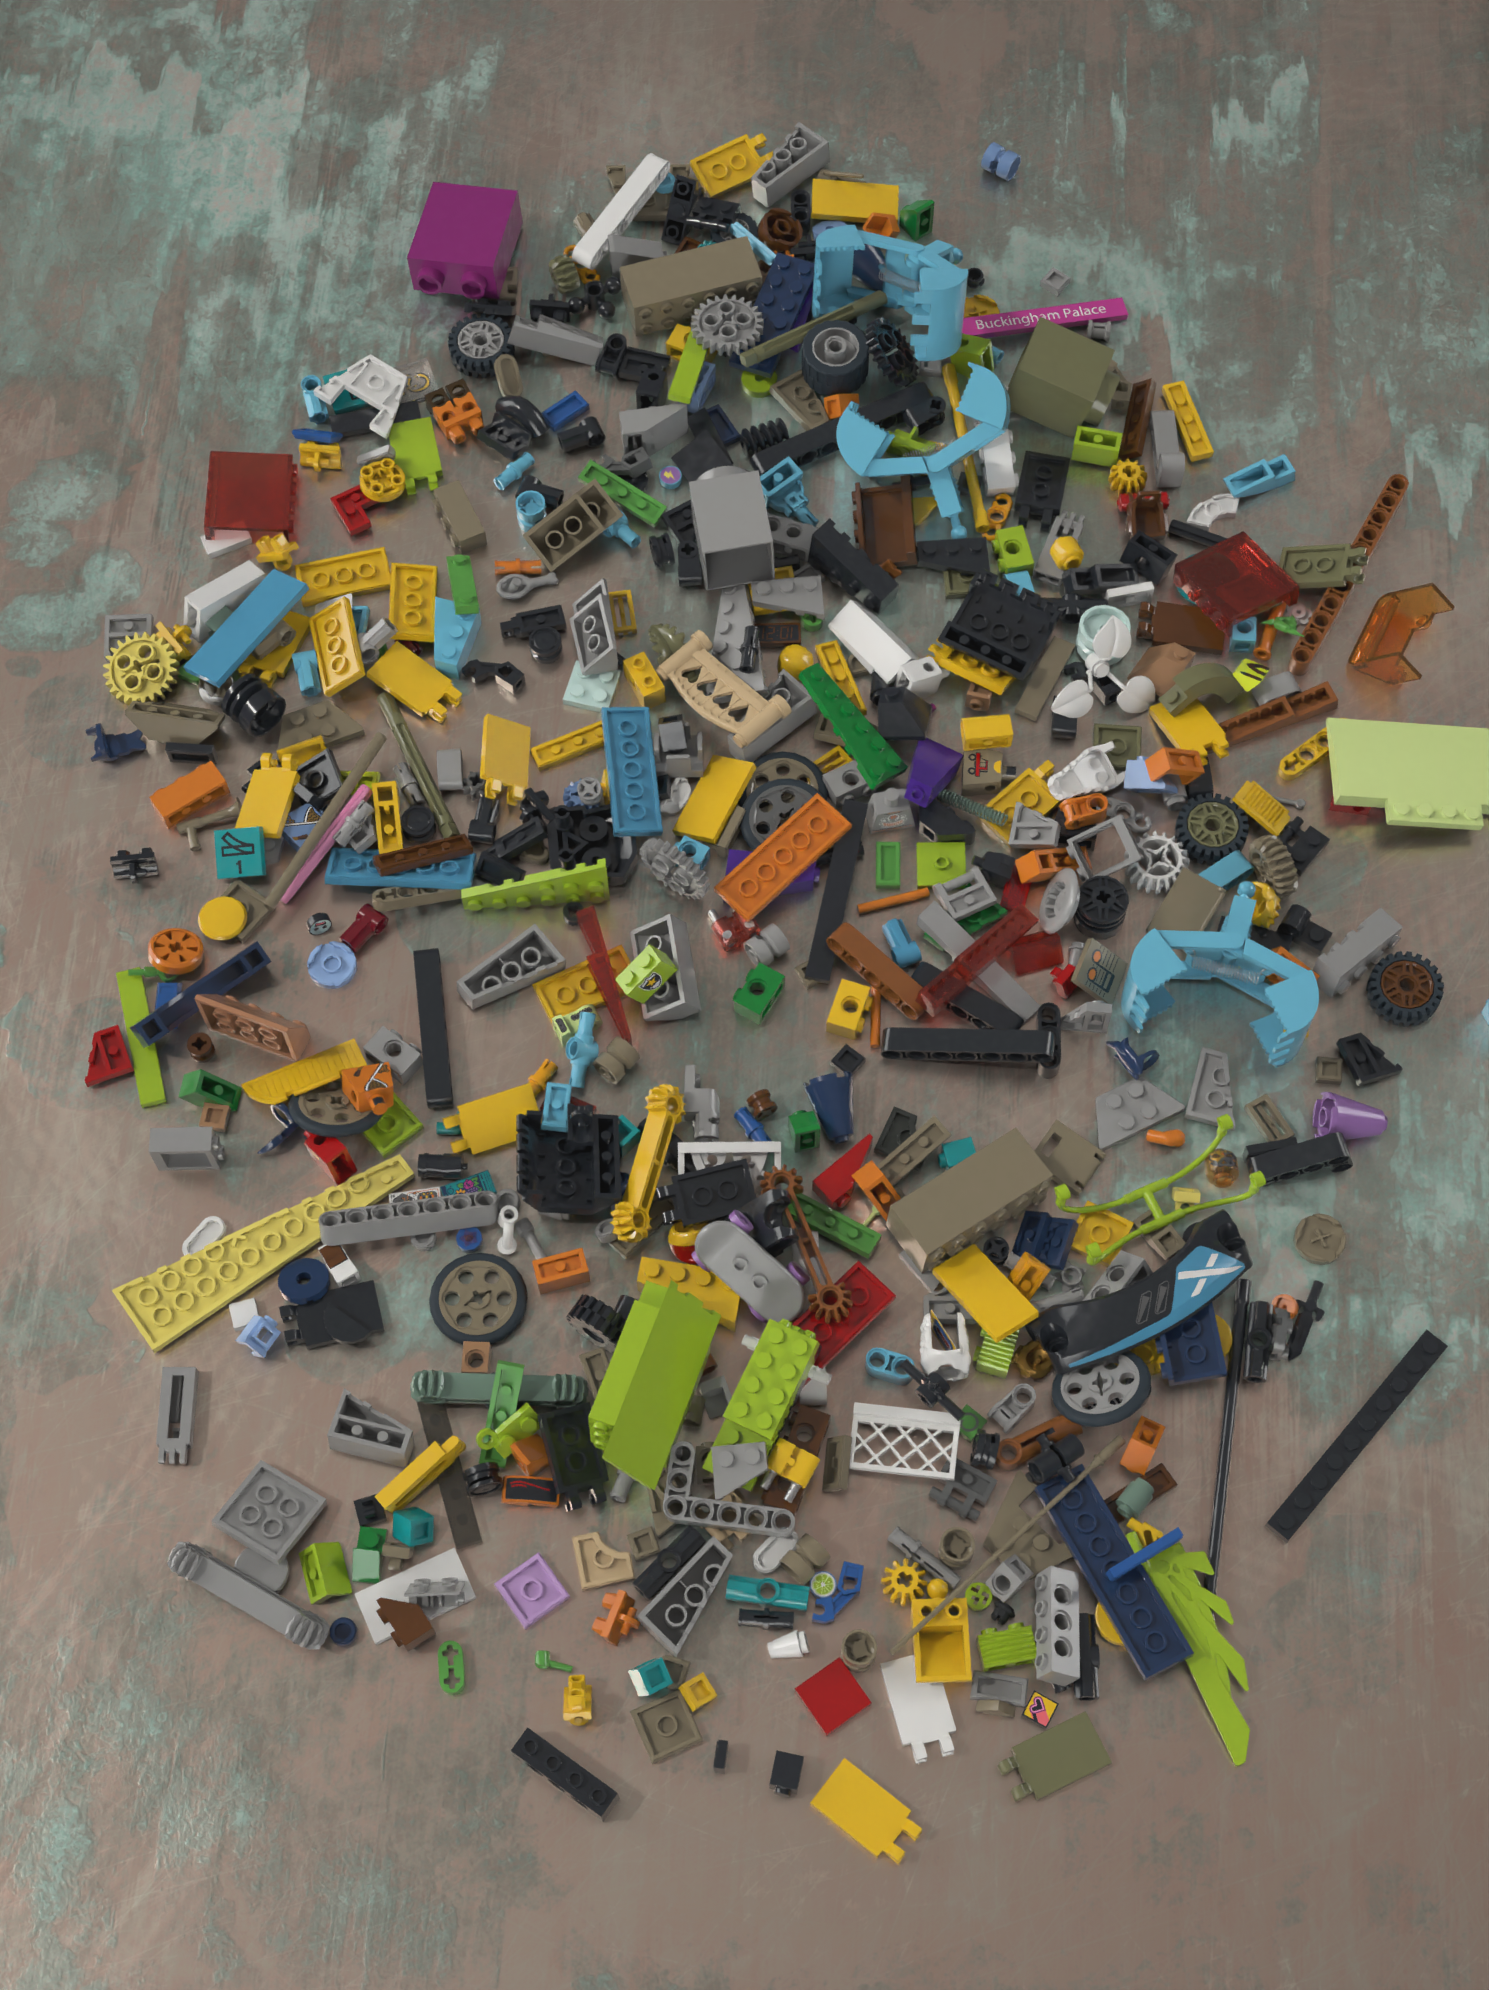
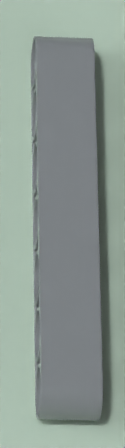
M479 1191L328 1211L321 1214L318 1220L321 1241L325 1245L336 1246L494 1224L498 1220V1202L495 1193Z

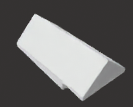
M850 600L828 625L831 631L872 675L873 672H876L887 685L896 681L901 664L920 659L865 605Z

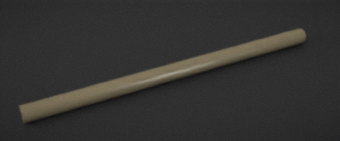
M379 732L375 734L263 903L266 909L270 911L275 909L387 740L385 735Z

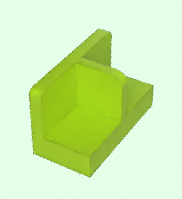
M916 426L913 427L911 433L896 429L894 433L889 431V434H894L895 437L886 450L888 453L902 458L903 454L904 457L906 455L911 457V454L913 457L914 454L915 457L917 455L919 457V453L922 456L921 451L923 456H925L924 451L926 456L927 452L930 456L932 455L931 448L933 453L934 448L936 449L934 442L918 437V427Z

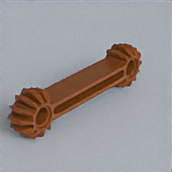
M785 1164L782 1166V1170H778L773 1165V1173L765 1171V1179L760 1181V1187L763 1188L761 1195L771 1189H776V1185L780 1183L788 1185L785 1190L789 1192L791 1204L802 1227L797 1229L799 1240L796 1242V1245L817 1293L808 1295V1301L812 1303L809 1306L810 1312H816L815 1318L817 1320L825 1316L826 1324L830 1323V1318H834L839 1323L840 1315L847 1317L849 1315L847 1308L853 1306V1301L849 1299L852 1293L850 1290H844V1282L837 1286L834 1285L795 1195L804 1192V1187L801 1185L803 1182L802 1176H796L797 1170L795 1168L787 1171V1165ZM787 1207L783 1215L789 1228H796ZM810 1258H815L826 1285L820 1284ZM828 1297H833L837 1300L834 1305H827L823 1301Z

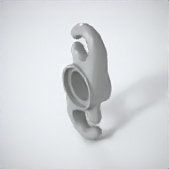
M1105 796L1111 805V808L1107 810V816L1113 818L1117 816L1119 810H1126L1129 812L1130 817L1125 820L1131 831L1145 833L1151 828L1152 822L1149 817L1144 818V827L1136 824V820L1142 819L1143 814L1136 812L1131 804L1122 802L1112 796Z

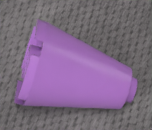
M1322 1092L1323 1098L1316 1100L1312 1120L1313 1127L1318 1129V1134H1314L1315 1138L1335 1132L1343 1133L1345 1140L1378 1136L1387 1128V1116L1380 1109L1332 1092Z

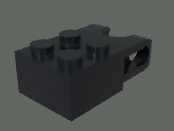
M771 1189L737 1209L753 1225V1229L748 1235L774 1258L784 1253V1249L799 1240L797 1227L793 1229L788 1228L782 1222L783 1212L791 1204L788 1190ZM729 1215L720 1220L731 1222Z

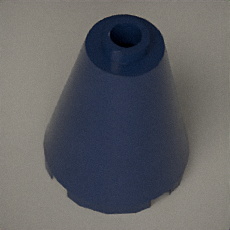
M864 244L865 250H854L852 277L873 291L880 290L883 292V280L879 279L880 270L878 265L885 263V256L880 247Z
M845 1071L843 1077H837V1073H831L810 1079V1084L804 1082V1090L829 1140H835V1144L850 1141V1136L854 1135L852 1072Z

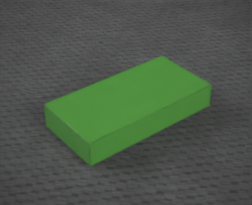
M876 842V889H900V842Z

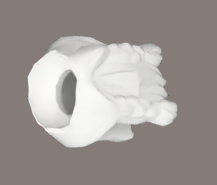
M957 1312L958 1349L948 1351L932 1348L930 1313L923 1317V1323L920 1326L922 1333L920 1338L922 1369L928 1377L933 1372L938 1373L946 1381L955 1382L968 1377L971 1362L969 1353L970 1343L965 1326L966 1322L962 1313Z

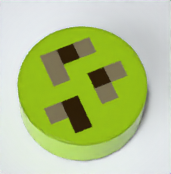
M981 1582L971 1584L966 1589L964 1597L967 1598V1606L973 1611L986 1610L992 1601L991 1589Z

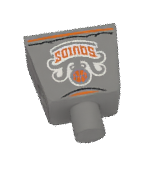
M889 788L885 792L871 795L866 813L870 834L915 826L909 800L904 798L906 789Z

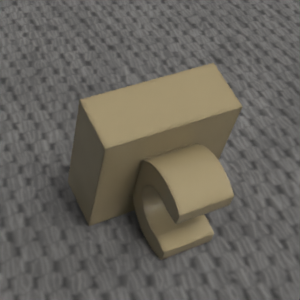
M389 1541L383 1544L382 1555L390 1557L388 1570L400 1571L403 1567L404 1559L411 1558L414 1552V1546L410 1547L406 1544Z

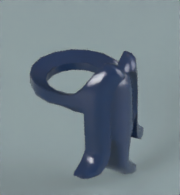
M1128 1037L1121 1042H1106L1107 1046L1113 1048L1117 1053L1113 1056L1114 1059H1117L1135 1080H1138L1139 1075L1151 1067L1160 1056L1156 1050H1151L1137 1056L1129 1045ZM1152 1055L1150 1059L1144 1063V1059Z
M282 1102L276 1105L270 1104V1109L285 1128L259 1150L258 1154H264L277 1147L299 1126L290 1115L289 1108ZM275 1107L280 1109L286 1115L288 1121L283 1119L278 1114Z

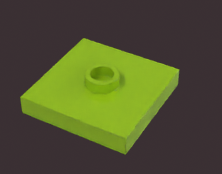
M965 842L916 843L917 889L926 887L932 889V886L937 883L943 884L966 874ZM966 884L956 889H964Z

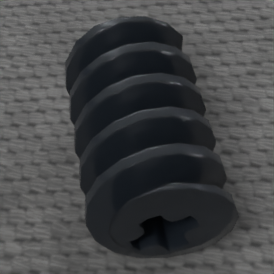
M776 418L775 423L769 420L767 425L760 423L758 428L753 425L750 427V432L744 428L740 434V444L747 458H749V450L756 454L759 447L764 450L766 445L771 447L775 445V442L780 443L784 439H789L786 424L781 418Z

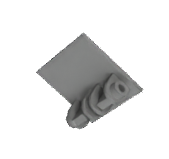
M455 1577L441 1579L442 1582L432 1583L431 1579H416L414 1583H410L404 1597H409V1603L418 1604L420 1607H429L430 1596L431 1607H434L435 1596H439V1607H443V1595H445V1606H459V1603H464L465 1601L464 1592H461L465 1581H458V1578Z

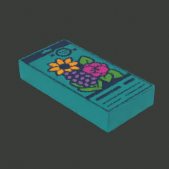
M489 1170L440 1187L443 1196L479 1191H491L497 1194Z

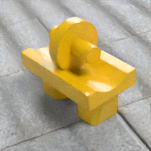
M308 440L307 443L299 444L300 466L314 467L315 472H320L322 468L341 469L342 462L339 443L319 445L316 441Z
M278 534L272 539L269 535L263 536L255 543L260 551L256 559L259 563L273 562L277 570L287 571L292 564V558L289 553L292 550H297L299 546L296 541L288 542L284 534Z
M161 621L155 625L159 630L156 635L159 639L161 637L164 638L173 647L172 651L178 655L175 658L178 662L183 658L188 661L193 657L183 644V642L186 645L191 643L190 636L192 630L188 625L180 626L175 624L173 626L175 631L170 627L166 628Z
M585 1675L568 1676L569 1686L564 1687L563 1719L573 1725L581 1726L592 1719V1685H586Z

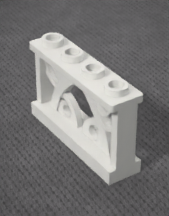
M678 1142V1175L684 1174V1153H691L697 1170L704 1169V1164H711L707 1161L709 1155H715L718 1159L714 1166L724 1163L726 1153H732L734 1161L741 1160L744 1155H750L751 1161L749 1164L755 1165L753 1168L749 1167L757 1198L760 1196L756 1193V1188L760 1186V1180L756 1179L759 1175L764 1176L765 1171L762 1169L768 1152H774V1165L778 1170H781V1142ZM781 1183L776 1185L775 1188L781 1189Z

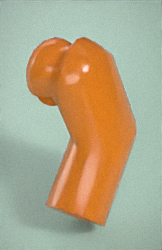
M1149 1129L1146 1140L1147 1142L1181 1147L1185 1143V1134L1178 1129L1163 1132Z

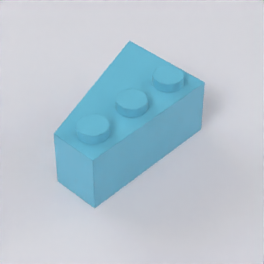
M435 597L434 662L436 670L448 678L460 680L462 668L467 662L482 624L480 609L479 614L455 615L453 601Z

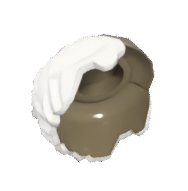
M230 676L220 688L200 679L198 684L200 696L211 705H221L225 693L234 683L233 678Z

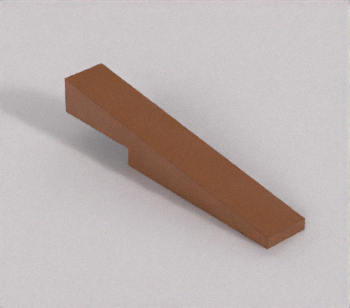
M1326 681L1287 699L1285 695L1223 721L1219 723V726L1226 733V740L1229 743V747L1335 710L1338 708V698L1329 682ZM1212 747L1206 748L1207 755L1214 753Z

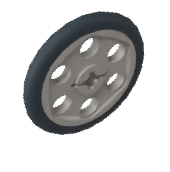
M1126 1351L1112 1358L1066 1374H1056L1052 1384V1399L1060 1414L1071 1422L1090 1427L1108 1426L1123 1421L1140 1409L1147 1399L1151 1388V1375L1147 1365L1139 1356L1131 1351ZM1110 1363L1119 1364L1115 1369H1105ZM1084 1368L1093 1369L1089 1374H1080V1371ZM1099 1377H1101L1102 1382H1103V1387H1102L1103 1395H1101V1392H1100V1389H1099V1385H1100V1379H1099ZM1125 1378L1134 1379L1128 1385L1121 1384V1381ZM1078 1387L1082 1389L1078 1394L1072 1395L1068 1393L1072 1388ZM1119 1397L1123 1399L1117 1405L1110 1404V1401L1114 1398ZM1093 1402L1097 1404L1093 1409H1084V1406L1088 1403Z

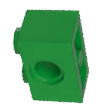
M759 962L755 969L752 968L748 972L745 985L742 989H737L732 1000L734 1001V1011L760 1025L784 989L785 976ZM761 990L763 993L761 995H754L752 992Z

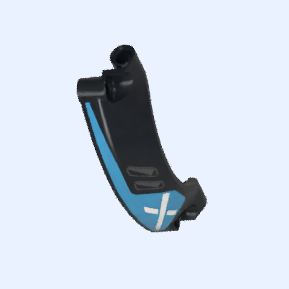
M1222 1209L1195 1224L1184 1246L1174 1257L1152 1274L1130 1286L1101 1297L1053 1305L1040 1312L1039 1317L1025 1325V1328L1033 1341H1040L1042 1349L1050 1358L1054 1371L1057 1374H1066L1129 1351L1172 1330L1223 1294L1252 1267L1253 1262L1246 1242L1240 1237L1237 1225L1233 1222L1230 1215Z

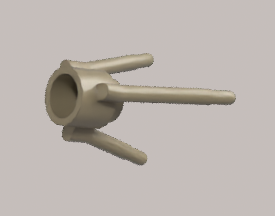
M821 169L817 179L866 183L865 181L852 179L864 178L863 174L830 171L827 169Z

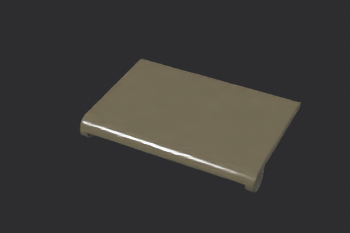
M1183 867L1146 930L1149 932L1155 928L1156 930L1204 931L1226 895L1227 890Z

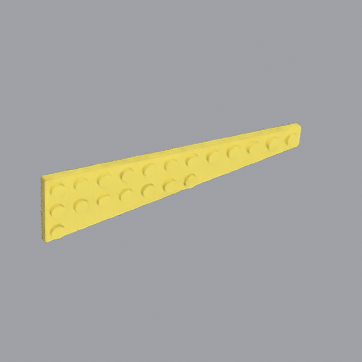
M399 1154L367 1169L363 1173L350 1177L348 1181L336 1187L333 1185L315 1197L301 1200L302 1203L289 1209H282L225 1236L222 1240L206 1245L204 1249L192 1255L189 1253L181 1257V1260L169 1266L164 1265L152 1274L145 1277L141 1276L113 1289L112 1292L153 1352L156 1353L320 1242L321 1236L318 1220L321 1214L334 1210L372 1206L413 1179L415 1174Z

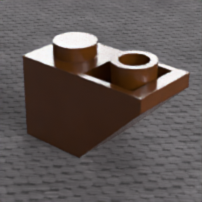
M382 1597L376 1600L380 1606L376 1612L384 1625L390 1622L395 1630L390 1634L398 1647L404 1645L406 1650L410 1651L436 1634L418 1604Z

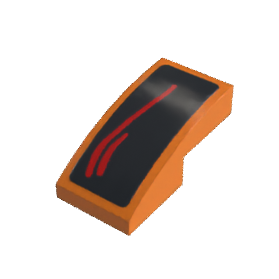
M517 1475L503 1476L504 1485L502 1487L501 1503L526 1507L529 1504L552 1508L559 1506V1494H556L553 1478Z

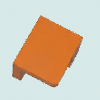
M873 212L863 226V230L866 232L897 238L900 233L896 217L891 214Z
M836 394L824 397L825 412L829 420L842 416L851 401L859 404V395Z

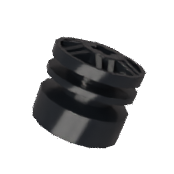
M246 674L235 681L227 690L222 700L221 708L227 716L239 723L243 730L256 738L267 734L278 724L285 712L286 702L283 697L269 688L257 675Z
M1095 876L1087 879L1080 886L1079 904L1073 918L1077 929L1083 935L1095 940H1106L1115 936L1121 930L1129 904L1128 892L1124 885L1117 879L1109 876Z

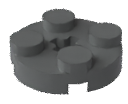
M1275 1307L1276 1314H1272L1271 1344H1273V1350H1269L1268 1359L1273 1361L1287 1360L1289 1344H1286V1336L1292 1333L1293 1319H1290V1312H1287V1309Z

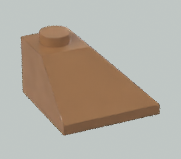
M1175 642L1149 647L1127 679L1130 680L1135 676H1146L1153 682L1155 694L1161 697L1176 684L1173 678L1191 667L1196 653Z

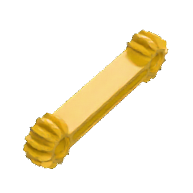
M661 1084L650 1089V1095L645 1097L648 1105L644 1108L648 1109L649 1113L623 1200L615 1204V1210L610 1212L613 1217V1221L610 1224L614 1226L612 1233L618 1235V1240L623 1242L637 1243L647 1238L648 1231L652 1229L649 1223L653 1218L649 1217V1210L675 1124L682 1122V1116L686 1115L683 1109L686 1103L682 1100L684 1094L679 1093L678 1087L668 1084Z

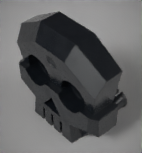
M608 804L591 809H586L584 805L573 807L557 806L554 810L555 819L547 824L550 869L563 868L568 871L576 868V864L586 863L587 867L595 865L593 862L598 859L606 858L609 886L625 884L638 862L636 836L614 837L611 805ZM591 829H597L596 832H590Z

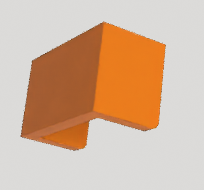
M1163 747L1145 760L1150 780L1156 782L1166 774L1179 775L1182 785H1187L1205 773L1199 752L1194 750Z
M583 1248L532 1261L540 1295L590 1282Z

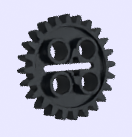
M878 317L867 324L865 329L867 334L864 337L868 340L866 345L871 349L868 352L874 356L872 360L878 363L877 368L883 370V376L888 375L889 381H894V384L896 386L899 384L900 387H906L917 380L916 376L919 375L917 372L919 367L915 363L918 360L913 357L915 352L910 349V343L906 342V336L901 335L900 328L896 329L894 323L890 324L889 319L885 320L883 317L880 319ZM896 348L898 349L897 351H895V352L892 353L891 355H888V356L885 355V354L891 352L892 350H894V349H896Z

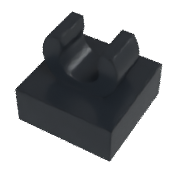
M377 1494L353 1501L360 1526L369 1527L387 1521L384 1507L374 1497Z

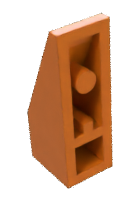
M1081 846L1080 848L1088 865L1092 869L1086 846ZM1066 848L1033 850L1015 860L1021 883L1050 880L1057 872L1064 868H1071L1075 873H1078L1077 868H1079L1076 858L1072 860Z

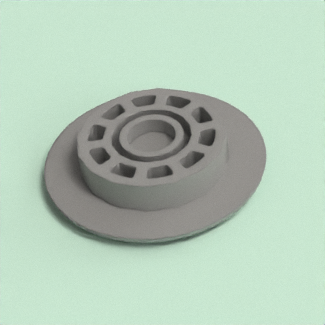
M1064 868L1057 872L1048 883L1043 894L1039 919L1042 929L1047 934H1054L1072 919L1077 910L1080 888L1077 875L1071 868Z

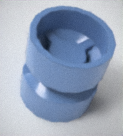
M993 142L988 146L983 155L981 168L991 173L996 172L998 177L1010 181L1019 168L1021 156L1011 150L1006 152L1005 147Z

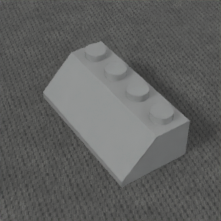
M668 914L630 931L634 959L650 944L665 952L678 969L644 1004L641 1003L644 1020H677L701 1011L686 922L672 914Z

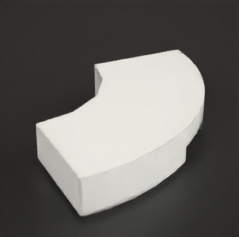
M1231 493L1214 495L1211 499L1203 503L1200 502L1192 510L1186 524L1209 531L1211 525L1217 520L1225 517L1235 518L1239 498H1234Z

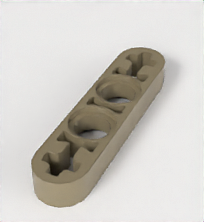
M388 887L373 892L372 904L375 910L386 912L460 899L461 890Z

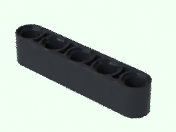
M920 962L911 975V978L931 995L934 1003L979 1029L1020 1030L1024 1024V1020L1015 1012L927 962Z

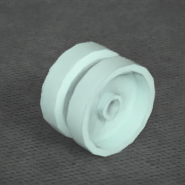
M1099 605L1084 612L1080 618L1075 643L1077 653L1083 660H1086L1088 655L1095 653L1092 647L1094 637L1112 615L1119 618L1130 632V621L1123 611L1113 606ZM1112 656V659L1107 662L1109 663V665H1113L1119 662L1123 657L1116 658Z

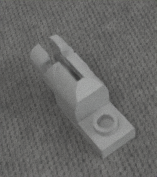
M685 1065L684 1103L686 1105L684 1106V1111L686 1115H684V1120L692 1121L695 1142H719V1097L715 1089L700 1088V1074H696L695 1065Z

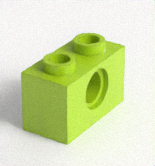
M1023 525L996 530L995 540H992V549L994 554L997 553L999 557L997 560L999 572L1009 574L1027 570L1029 575L1033 576L1034 560Z

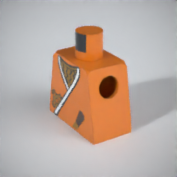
M389 1062L342 1070V1091L358 1112L372 1110L374 1114L382 1115L389 1107L393 1106V1081Z

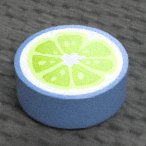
M827 1571L815 1573L810 1580L811 1594L817 1599L832 1597L837 1589L835 1577Z

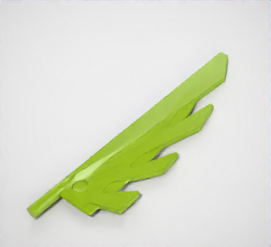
M1136 1531L1126 1534L1134 1553L1143 1549ZM1178 1542L1147 1560L1142 1566L1194 1652L1193 1656L1185 1661L1235 1766H1239L1246 1762L1250 1728L1231 1697L1228 1669L1244 1691H1248L1245 1662L1241 1655L1218 1632L1211 1609L1230 1625H1233L1234 1621L1227 1602L1201 1587L1195 1571L1214 1575L1206 1553L1204 1551L1185 1552L1182 1544Z

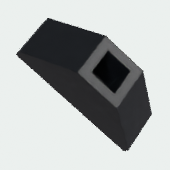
M679 174L676 175L661 240L680 245L685 236L688 235L692 226L687 225L686 220L688 216L693 217L692 211L699 200L698 180Z
M936 797L926 808L917 804L919 833L931 842H965V845H972L974 843L976 830L973 825L967 820L963 821L959 818L952 808L941 804Z

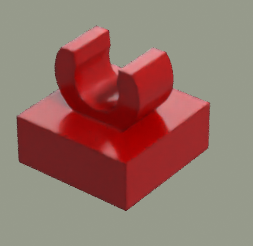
M1068 964L1064 970L1055 967L1050 972V976L1054 977L1052 983L1056 985L1058 995L1065 999L1077 988V985L1071 981L1076 968L1071 964Z

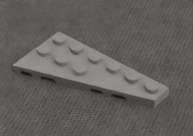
M744 584L722 588L712 656L761 696L768 695L769 689L765 683L766 673L762 668L761 660L763 658L759 638L757 644L759 653L755 658L754 672L747 674L739 670L742 656L740 646L744 642L745 627L754 625L755 622L750 606L752 602L749 586ZM716 682L707 683L705 696L713 694ZM732 695L715 698L713 702L716 704L730 702Z

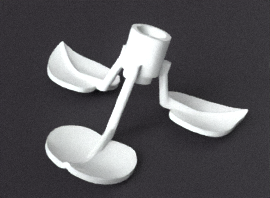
M1112 615L1094 637L1092 647L1095 653L1088 655L1085 660V666L1088 669L1086 671L1088 685L1084 680H1076L1065 686L1051 706L1053 712L1069 718L1084 716L1093 705V697L1089 694L1093 691L1092 675L1098 678L1107 675L1123 689L1117 696V703L1121 709L1128 713L1144 712L1155 702L1154 684L1146 676H1135L1125 686L1109 672L1110 667L1107 661H1110L1112 656L1116 658L1125 656L1131 647V635L1128 628L1119 618Z

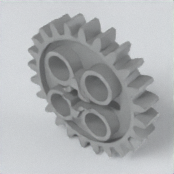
M724 294L723 299H720L718 296H715V301L707 299V305L700 303V309H695V315L691 317V331L693 338H696V344H702L703 350L710 347L711 354L717 350L719 356L723 352H727V355L731 356V351H735L739 355L740 349L747 351L748 345L755 347V341L759 342L760 335H763L764 320L762 319V312H758V306L752 307V301L744 303V297L736 300V295H733L731 299H728L727 295Z
M653 837L652 839L649 838L639 849V855L642 856L641 860L645 862L644 866L650 868V873L657 876V880H662L664 886H670L672 891H677L681 896L685 894L688 899L692 897L694 900H697V898L701 900L710 889L709 878L704 876L705 872L700 870V865L695 864L692 857H687L685 851L680 852L676 845L673 847L668 841L664 843L660 838L657 840ZM676 864H678V868L672 874V869L676 866Z

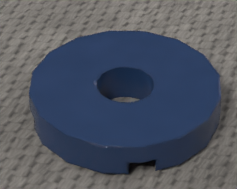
M312 1258L297 1259L287 1264L281 1270L278 1277V1288L283 1298L290 1303L299 1305L307 1304V1301L320 1299L330 1286L329 1270L324 1263ZM302 1279H310L306 1284H298Z

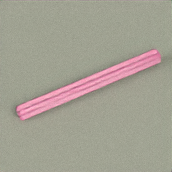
M362 784L333 820L281 898V902L287 904L330 850L336 842L332 837L342 827L346 816H350L361 800L367 802L371 797L373 791L368 786Z

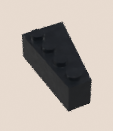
M829 518L812 534L807 562L815 570H820L831 582L837 583L845 589L850 596L860 600L868 609L880 614L896 598L899 584L878 564H871L867 556L868 554L862 548L857 550L849 542L851 538L845 532L840 534L834 528L836 523Z

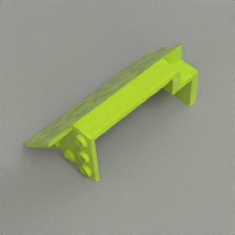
M672 1280L668 1288L646 1281L639 1300H634L588 1416L590 1439L595 1447L604 1450L602 1459L652 1490H655L663 1467L667 1468L671 1449L677 1442L710 1355V1344L721 1317L714 1310L702 1308L703 1302L691 1293L684 1294L677 1290L678 1284Z

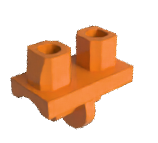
M618 1590L617 1594L605 1593L602 1607L610 1611L607 1619L595 1618L592 1630L609 1644L618 1646L622 1634L627 1636L630 1627L638 1629L640 1626V1622L634 1618L637 1609L633 1608L636 1600L629 1597L627 1592L623 1590Z

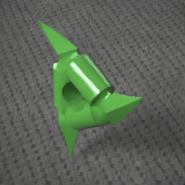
M1292 614L1290 617H1276L1275 620L1270 619L1261 623L1274 625V628L1284 633L1305 637L1296 631L1297 621Z

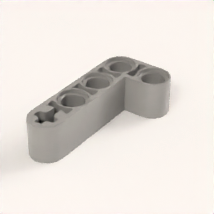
M1174 410L1151 411L1149 425L1157 487H1181L1185 470L1184 453H1179Z

